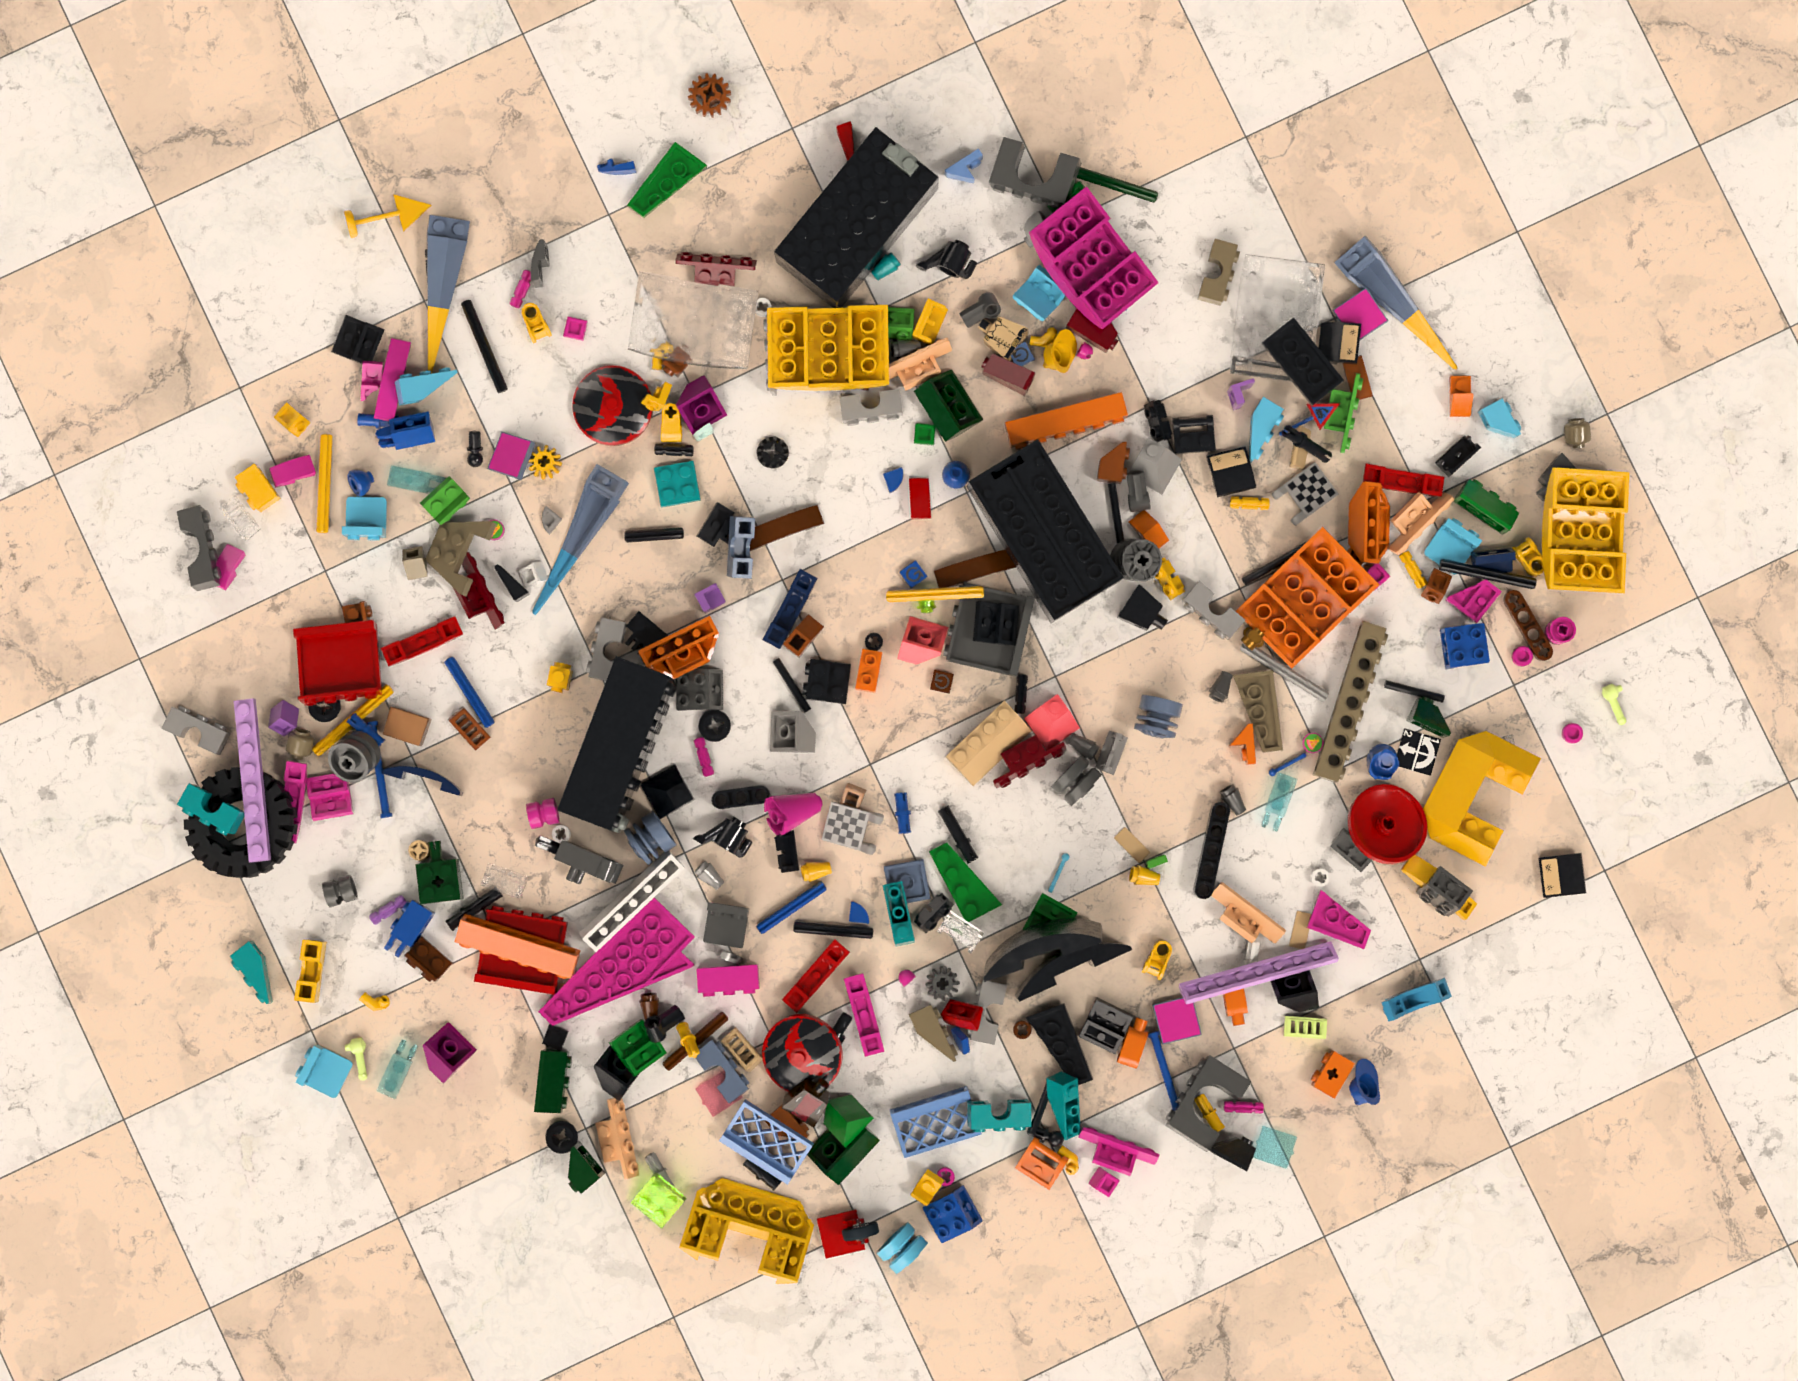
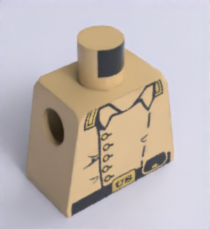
M1000 316L997 317L994 323L984 318L978 326V329L986 333L983 339L984 344L997 356L1009 361L1012 359V353L1016 352V347L1019 344L1021 345L1029 334L1028 328Z

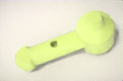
M1609 684L1602 687V695L1610 702L1617 723L1624 725L1626 718L1617 700L1619 692L1623 688L1621 685Z
M361 1037L351 1039L350 1043L345 1045V1050L355 1054L359 1080L364 1081L367 1079L363 1054L366 1043Z

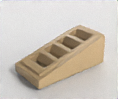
M736 1027L721 1040L745 1071L751 1072L763 1061L760 1053ZM736 1036H738L739 1039L734 1044L730 1045L729 1043ZM743 1042L744 1045L736 1052L734 1049ZM749 1049L750 1051L742 1058L740 1055ZM754 1055L755 1057L747 1064L746 1061Z

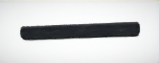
M463 301L461 306L498 393H503L508 390L472 301Z
M1443 559L1439 563V570L1528 589H1535L1537 583L1536 578Z

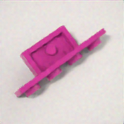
M1083 1127L1079 1134L1080 1139L1097 1144L1092 1163L1128 1176L1132 1174L1136 1159L1155 1165L1160 1154L1155 1153L1150 1148L1138 1147L1133 1142H1124L1117 1139L1114 1135L1099 1133L1091 1127Z

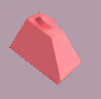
M910 616L898 659L919 664L940 656L949 627Z
M1058 694L1024 718L1046 751L1080 728Z

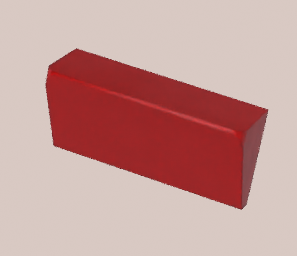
M909 478L911 520L931 519L929 478Z
M950 999L940 1015L947 1024L978 1031L983 1007Z

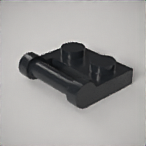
M1213 415L1191 419L1172 418L1175 454L1216 451ZM1207 425V431L1180 433V427Z

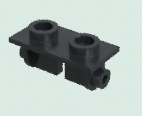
M1153 400L1145 404L1144 413L1149 422L1151 437L1156 442L1171 439L1172 431L1169 421L1162 422L1161 420L1167 417L1164 403H1161V400Z
M794 830L789 831L785 835H776L774 837L776 850L782 853L777 855L778 869H781V873L799 871Z
M943 893L937 894L928 904L932 908L931 912L924 908L915 917L916 920L914 922L925 933L933 930L937 922L943 916L948 915L952 909L951 907L954 905Z

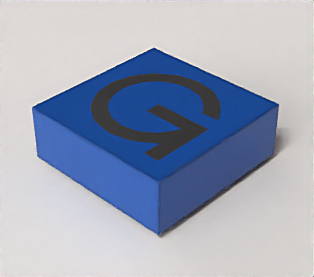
M916 560L899 572L911 589L928 577Z

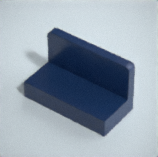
M1511 547L1471 552V563L1474 566L1503 572L1513 571L1512 560H1516V555Z

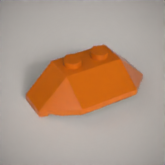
M1365 481L1362 482L1349 503L1348 544L1361 562L1379 564L1389 547L1390 505L1382 490L1381 483Z
M708 616L638 650V653L646 668L668 675L674 680L710 662L719 632L711 617Z

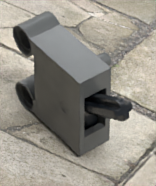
M541 835L535 840L536 847L555 854V860L571 866L566 880L581 884L585 873L616 884L624 866L568 841L562 840L561 843H558Z

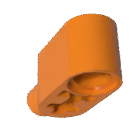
M1244 988L1223 994L1227 1017H1232L1233 1026L1245 1024L1243 1014L1248 1013Z
M1136 1017L1134 1026L1128 1027L1118 1055V1063L1137 1069L1149 1033L1145 1031L1148 1021Z

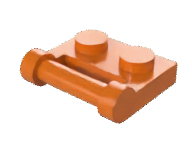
M1034 1137L1015 1168L1050 1190L1069 1158L1066 1156L1062 1157L1040 1143L1038 1138ZM1036 1149L1057 1162V1167L1054 1168L1032 1153L1033 1150Z

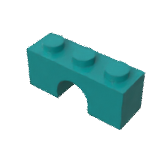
M188 783L177 803L178 806L183 808L182 812L189 816L196 815L200 817L199 821L207 826H210V824L216 826V831L227 836L228 833L236 834L245 817L244 811L230 803L223 802L220 808L212 813L208 806L212 793L195 784Z
M1028 1099L1007 1100L1006 1112L1001 1116H994L991 1113V1104L988 1101H967L968 1127L974 1132H985L986 1129L1000 1132L1005 1131L1006 1128H1013L1016 1131L1026 1130V1127H1031V1102Z

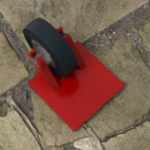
M856 1209L817 1218L826 1259L865 1250L864 1243H869L868 1237L879 1233L877 1222L865 1223L864 1218H858Z

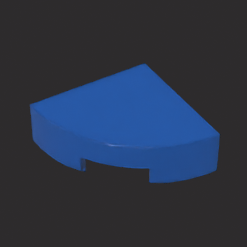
M902 467L883 474L889 493L894 492L900 486L903 479Z
M851 902L849 922L869 924V916L866 910L860 904Z
M957 1026L951 1029L952 1036L963 1055L969 1053L968 1037Z

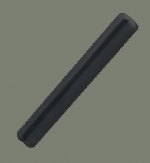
M794 922L793 927L795 933L873 938V928L806 922Z

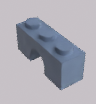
M730 516L727 559L728 577L752 579L753 558L750 557V542L754 538L755 518Z
M711 1040L699 1049L700 1054L695 1059L704 1071L713 1066H721L725 1070V1080L717 1088L729 1104L749 1090L747 1086L749 1081L743 1073L739 1076L735 1070L738 1066L731 1057L729 1059L725 1057L723 1052L726 1050L719 1041L715 1043Z

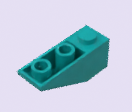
M903 882L882 885L895 947L915 943Z
M248 941L230 955L232 959L231 964L237 971L241 970L245 977L243 979L249 987H254L257 991L255 995L259 1001L271 1004L273 1000L266 958L254 941Z
M1061 1071L1046 1078L1047 1097L1064 1140H1068L1079 1135L1081 1132L1078 1078Z

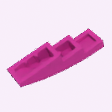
M391 338L374 413L375 419L389 421V419L395 418L399 403L395 381L400 379V375L405 374L411 342Z

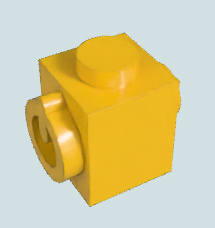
M554 662V665L550 666L547 686L551 687V691L563 693V690L569 691L573 673L571 665Z

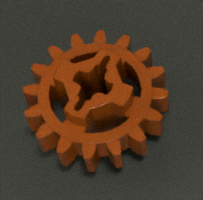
M706 73L704 79L699 75L698 82L692 81L694 88L688 89L692 94L688 96V100L693 101L690 104L691 108L697 107L696 113L698 114L702 111L703 117L710 113L711 118H714L715 112L721 115V109L727 110L725 103H731V99L727 97L731 95V90H726L729 84H723V77L717 80L716 74H713L712 78H710L708 73ZM716 86H719L721 88L723 94H721V92H717ZM712 89L713 96H710L707 102L706 95H709ZM696 97L703 100V106L699 104Z

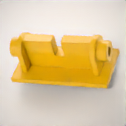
M1164 557L1162 558L1161 568L1155 578L1158 579L1164 594L1171 601L1186 591L1178 575L1173 578L1170 576L1176 571L1169 559L1166 560Z

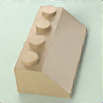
M1004 700L946 758L974 786L1003 759L1001 753L1016 746L1031 732V729Z

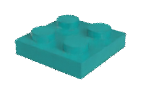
M694 461L654 468L661 508L701 501Z

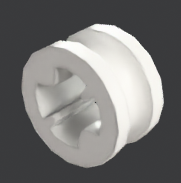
M759 298L754 303V311L758 316L766 317L767 311H758L757 308H760V303L763 305L767 304L768 307L766 309L772 308V305L768 299Z
M564 825L556 826L552 831L553 839L558 843H561L562 840L568 841L571 837L570 829ZM563 828L566 830L564 833L566 838L559 840L557 838L558 833L556 832L558 829L562 831Z
M1318 868L1312 872L1311 881L1316 886H1325L1329 882V873L1325 869ZM1317 872L1326 875L1323 883H1320L1318 880L1315 881Z

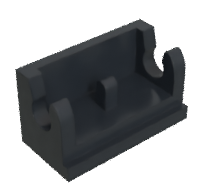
M1464 435L1435 462L1448 477L1482 448L1478 443L1474 444L1471 441V436Z

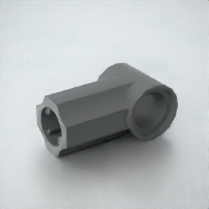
M986 292L979 297L977 303L959 314L967 328L986 317L989 319L997 317L1001 312V307L995 295Z
M1131 471L1127 473L1130 512L1150 510V498L1146 490L1144 471Z

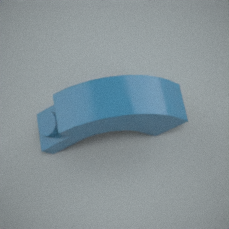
M1442 978L1398 993L1381 1003L1384 1014L1387 1016L1388 1022L1420 1008L1443 1002L1452 996L1446 979Z

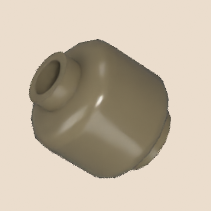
M1584 418L1568 420V423L1564 425L1565 442L1572 445L1573 448L1585 447V443L1591 440L1589 422L1584 421Z
M295 729L288 735L286 751L291 754L293 759L303 760V757L310 756L312 753L314 737L308 730Z

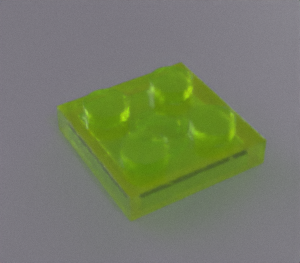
M655 1173L631 1201V1204L662 1229L687 1198L658 1173Z

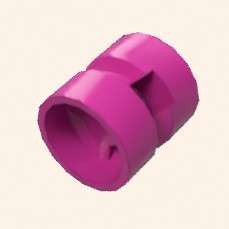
M1559 617L1551 620L1546 625L1544 634L1550 643L1560 645L1574 638L1576 626L1571 619Z
M555 798L545 799L542 801V804H539L537 801L526 804L531 829L543 827L544 822L549 825L560 823Z

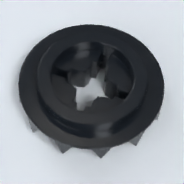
M776 436L766 437L759 443L757 448V458L767 468L775 469L781 467L789 456L788 446L782 439ZM773 444H775V450L781 454H775L771 461L770 454L765 451L771 450Z
M337 700L336 703L328 704L333 709H326L324 715L323 709L317 706V704L308 706L311 716L319 722H331L338 717L341 710L340 700ZM322 701V702H316V703H317V704H324V701Z
M709 710L701 716L698 727L700 734L706 740L719 742L729 734L731 723L724 712ZM712 717L716 723H723V725L718 727V734L713 729H706V727L712 725Z
M557 1121L550 1125L546 1131V1144L555 1153H568L578 1142V1132L574 1125L569 1122ZM563 1129H565V1136L570 1138V1140H563L559 1146V1138L554 1136V1134H561Z

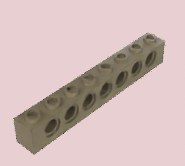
M1365 621L1360 623L1313 776L1334 783L1339 782V779H1343L1346 768H1343L1345 760H1349L1352 749L1349 747L1351 741H1355L1358 730L1355 729L1357 721L1361 722L1364 711L1361 710L1363 702L1367 703L1370 695L1367 689L1369 683L1373 684L1376 672H1373L1375 664L1379 665L1382 653H1379L1381 645H1385L1388 634L1385 633L1387 628ZM1366 640L1373 641L1374 649L1372 651L1365 648ZM1360 659H1365L1368 662L1366 670L1359 667ZM1355 678H1359L1362 681L1360 689H1356L1353 686ZM1349 697L1356 700L1355 708L1348 707L1347 699ZM1343 716L1350 719L1349 727L1341 725V718ZM1337 735L1344 738V745L1342 747L1335 744L1334 740ZM1330 755L1337 756L1338 764L1336 766H1332L1329 763Z

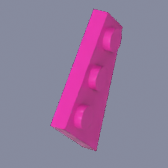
M1320 890L1306 928L1365 949L1371 930L1325 892Z

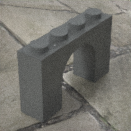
M1003 137L989 180V184L994 191L1004 193V191L1010 192L1012 196L1021 199L1023 196L1031 198L1032 202L1038 204L1046 202L1049 203V206L1059 209L1070 200L1082 164L1080 158L1060 153L1052 177L1044 184L1031 186L1022 182L1018 177V168L1025 149L1023 142Z
M1211 1055L1207 1056L1206 1059L1202 1058L1196 1067L1199 1069L1195 1076L1191 1075L1186 1083L1189 1087L1185 1093L1181 1092L1176 1100V1103H1178L1175 1110L1171 1109L1165 1118L1167 1120L1166 1127L1205 1152L1211 1150L1220 1133L1200 1121L1196 1116L1193 1108L1195 1095L1201 1088L1213 1086L1221 1089L1236 1100H1240L1251 1083L1250 1080Z

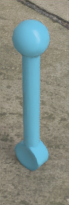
M1064 853L1062 855L1061 864L1048 892L1052 893L1065 862L1070 858L1069 854Z

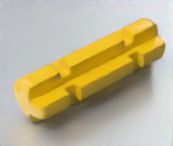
M1232 496L1230 499V507L1234 509L1241 507V509L1258 510V508H1261L1260 510H1268L1270 506L1268 498L1258 500V498L1242 497V499H1239V497Z
M1406 551L1400 554L1399 558L1402 563H1405V568L1410 577L1415 580L1416 587L1419 589L1425 586L1427 581L1425 577L1421 576L1422 572L1415 560H1412L1411 553Z

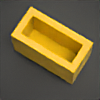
M256 464L251 465L235 477L238 482L235 484L242 494L246 493L249 498L247 502L253 510L257 509L262 512L281 499Z

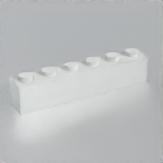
M670 851L663 852L658 859L579 932L581 938L597 952L684 869L682 863Z

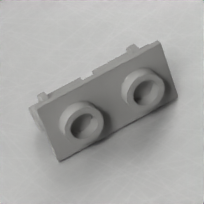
M1109 730L1095 768L1114 775L1128 737Z

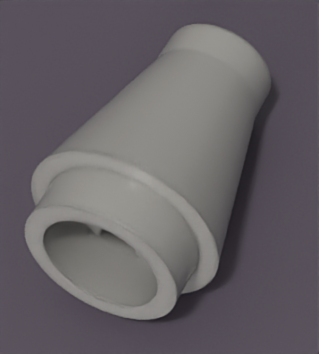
M704 861L694 871L698 879L712 886L715 890L719 889L724 883V880L719 876L711 863Z

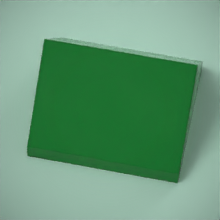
M851 1094L828 1100L823 1124L846 1148L874 1118Z

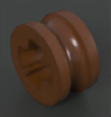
M1018 1021L1013 1027V1032L1019 1039L1028 1038L1032 1031L1030 1024L1026 1021ZM1020 1024L1021 1026L1023 1024L1027 1026L1026 1035H1023V1033L1022 1036L1018 1034L1019 1030L1017 1027Z

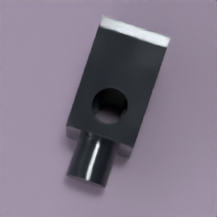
M1140 584L1117 617L1145 631L1149 629L1151 624L1162 630L1168 622L1166 618L1158 614L1163 605Z

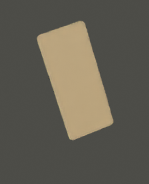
M1126 827L1114 837L1138 863H1141L1150 854V851Z
M1297 911L1289 946L1305 949L1309 929L1306 927L1311 914Z

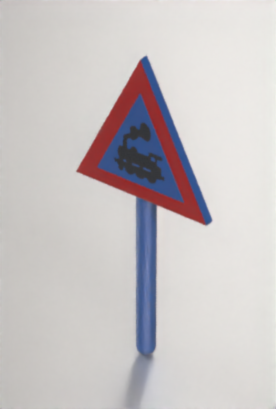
M1340 403L1314 404L1313 406L1306 404L1312 416L1294 424L1292 427L1295 429L1299 425L1301 426L1314 419L1319 430H1321Z

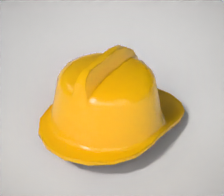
M1063 329L1059 331L1054 341L1045 347L1043 351L1044 368L1058 370L1060 373L1068 372L1077 351L1076 338L1070 330Z

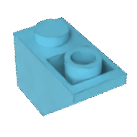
M1503 398L1478 412L1487 430L1511 438L1521 435V426L1516 419H1513L1511 415L1512 409L1508 402H1504Z

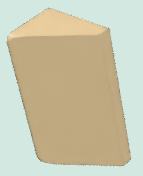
M1299 425L1296 430L1304 432L1310 439L1311 431ZM1293 445L1289 464L1290 468L1303 470L1308 452L1301 447L1298 448Z

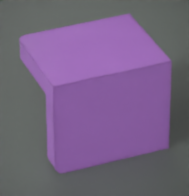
M716 583L695 594L704 613L726 602Z
M282 700L271 709L268 728L285 737L297 727L299 708Z

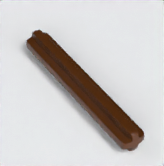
M720 1012L695 1034L697 1046L728 1021V1017L724 1012ZM681 1046L662 1063L666 1070L670 1071L688 1055L685 1047Z

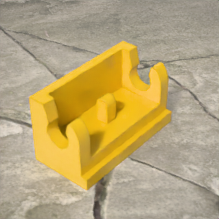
M928 298L912 334L913 339L928 345L933 344L948 309L946 306Z

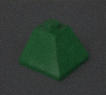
M1427 697L1416 699L1406 721L1441 738L1450 736L1451 731L1438 706L1433 705L1434 701Z

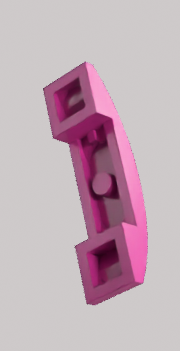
M286 761L284 791L290 793L294 800L291 802V805L297 810L298 818H294V824L298 825L297 835L292 834L291 840L296 844L305 801L307 764Z
M861 973L844 978L865 1057L885 1052L864 974Z

